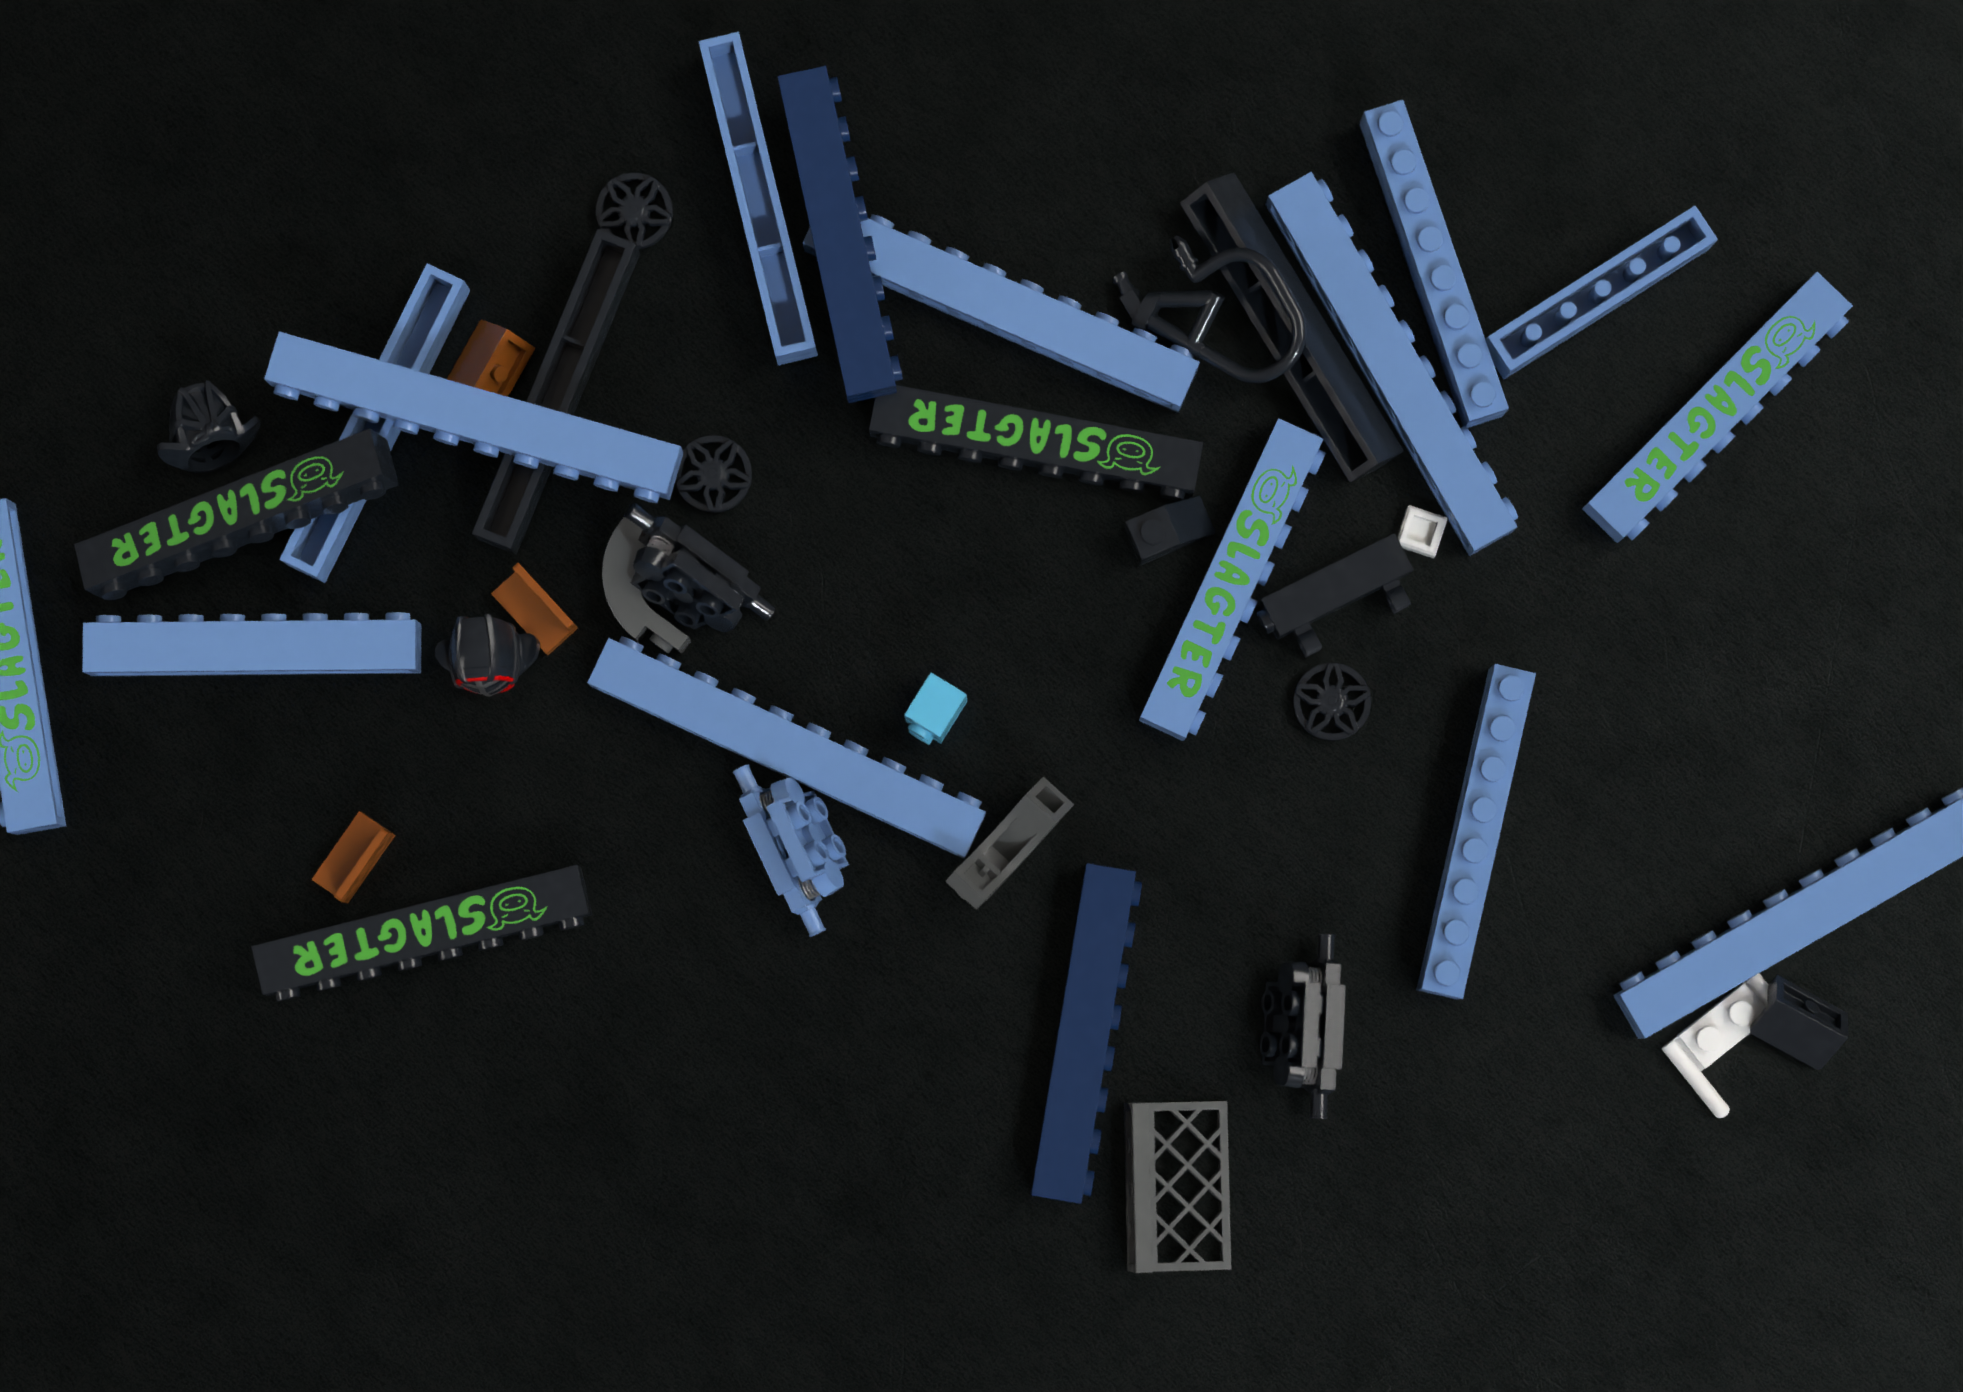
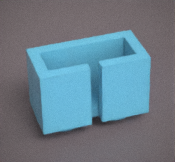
M930 673L904 715L906 723L909 724L908 732L930 745L933 739L941 744L966 705L967 694L935 674Z

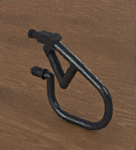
M1175 236V240L1170 239V251L1180 264V270L1185 271L1188 278L1194 283L1200 282L1221 267L1233 262L1250 263L1264 273L1290 318L1292 339L1288 350L1278 361L1261 369L1243 367L1208 347L1203 342L1225 299L1223 295L1212 290L1150 291L1143 298L1139 289H1135L1128 280L1129 276L1126 271L1117 274L1111 279L1119 289L1121 294L1119 298L1133 320L1132 325L1142 330H1151L1171 343L1188 349L1195 357L1201 358L1237 380L1247 383H1264L1274 380L1292 368L1304 350L1307 327L1303 311L1276 265L1267 256L1256 250L1245 247L1225 249L1197 265L1199 260L1193 256L1186 240L1179 236ZM1202 307L1189 333L1157 316L1160 309Z

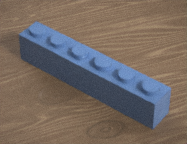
M1696 205L1486 338V343L1493 363L1502 378L1506 379L1708 251L1718 239Z

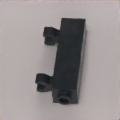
M1394 533L1262 598L1259 602L1262 610L1256 612L1257 617L1266 634L1273 632L1277 640L1294 633L1299 647L1306 658L1322 649L1321 643L1310 624L1359 599L1382 589L1393 614L1409 607L1408 605L1411 602L1399 580L1410 575L1413 568Z

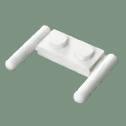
M1760 973L1740 984L1661 1048L1717 1118L1727 1116L1730 1110L1729 1106L1701 1071L1750 1033V1025L1766 1008L1769 984Z

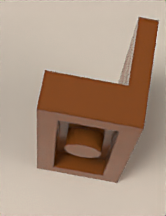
M481 320L447 380L508 397L533 354L535 347L508 329Z
M517 563L512 567L515 572L491 594L526 633L537 637L540 641V648L549 655L575 632L578 627L528 572Z
M359 811L311 880L332 893L340 902L349 903L391 843L395 834Z

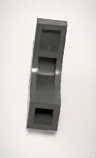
M623 517L614 530L604 554L602 578L608 605L620 625L638 643L649 630L653 633L649 640L664 652L669 654L674 648L682 654L691 643L690 638L654 612L648 606L642 591L630 583L636 572L633 568V563L637 551L645 547V545L638 541L642 529L628 518Z
M1043 777L1025 794L998 827L945 882L961 898L977 910L1032 853L1074 804Z

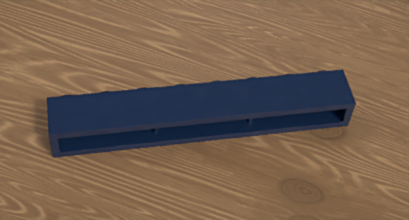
M826 66L778 76L848 403L897 393L895 381L903 380L898 355L889 356L886 341L894 340L889 315L881 317L878 301L885 300L880 275L872 277L869 261L877 259L872 236L863 237L860 222L868 220L863 196H854L852 182L858 181L859 176L854 156L846 157L843 142L851 140L846 117L837 118L834 103L842 101L837 77L829 78Z
M1089 863L1085 866L1031 1191L1033 1196L1080 1204L1082 1203L1083 1195L1091 1196L1095 1171L1087 1170L1089 1154H1098L1101 1129H1095L1094 1124L1096 1112H1105L1108 1088L1101 1087L1103 1070L1110 1072L1112 1070L1115 1047L1107 1045L1110 1029L1118 1030L1122 1005L1114 1003L1117 988L1125 989L1129 964L1121 963L1123 948H1132L1135 923L1128 922L1130 906H1139L1142 882L1135 881L1136 871Z

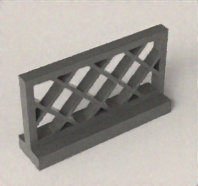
M1227 1101L1124 1103L1127 1271L1153 1273L1160 1271L1230 1270L1231 1234ZM1179 1110H1193L1186 1118L1179 1112ZM1202 1110H1216L1217 1128L1205 1138L1190 1122ZM1154 1111H1170L1181 1122L1166 1140L1154 1129ZM1185 1128L1202 1143L1187 1160L1170 1145ZM1216 1137L1217 1149L1211 1144L1216 1139ZM1155 1139L1161 1144V1145L1156 1149V1151H1155ZM1206 1148L1218 1159V1170L1208 1180L1192 1166V1163ZM1165 1149L1182 1164L1167 1182L1155 1171V1160ZM1186 1170L1203 1185L1188 1202L1171 1187ZM1217 1180L1218 1191L1212 1186ZM1156 1181L1162 1186V1187L1157 1191V1193H1156ZM1207 1190L1219 1201V1212L1209 1222L1192 1208ZM1166 1192L1170 1193L1183 1206L1168 1224L1156 1213V1202ZM1187 1212L1204 1227L1189 1244L1172 1229ZM1218 1222L1219 1233L1213 1228ZM1157 1223L1163 1228L1158 1235ZM1208 1233L1220 1243V1261H1204L1193 1250ZM1169 1234L1184 1250L1173 1262H1158L1157 1245ZM1188 1254H1190L1196 1260L1190 1262H1182Z

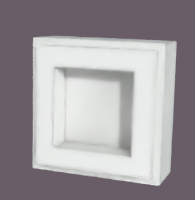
M1408 505L1397 537L1402 548L1434 558L1448 518Z

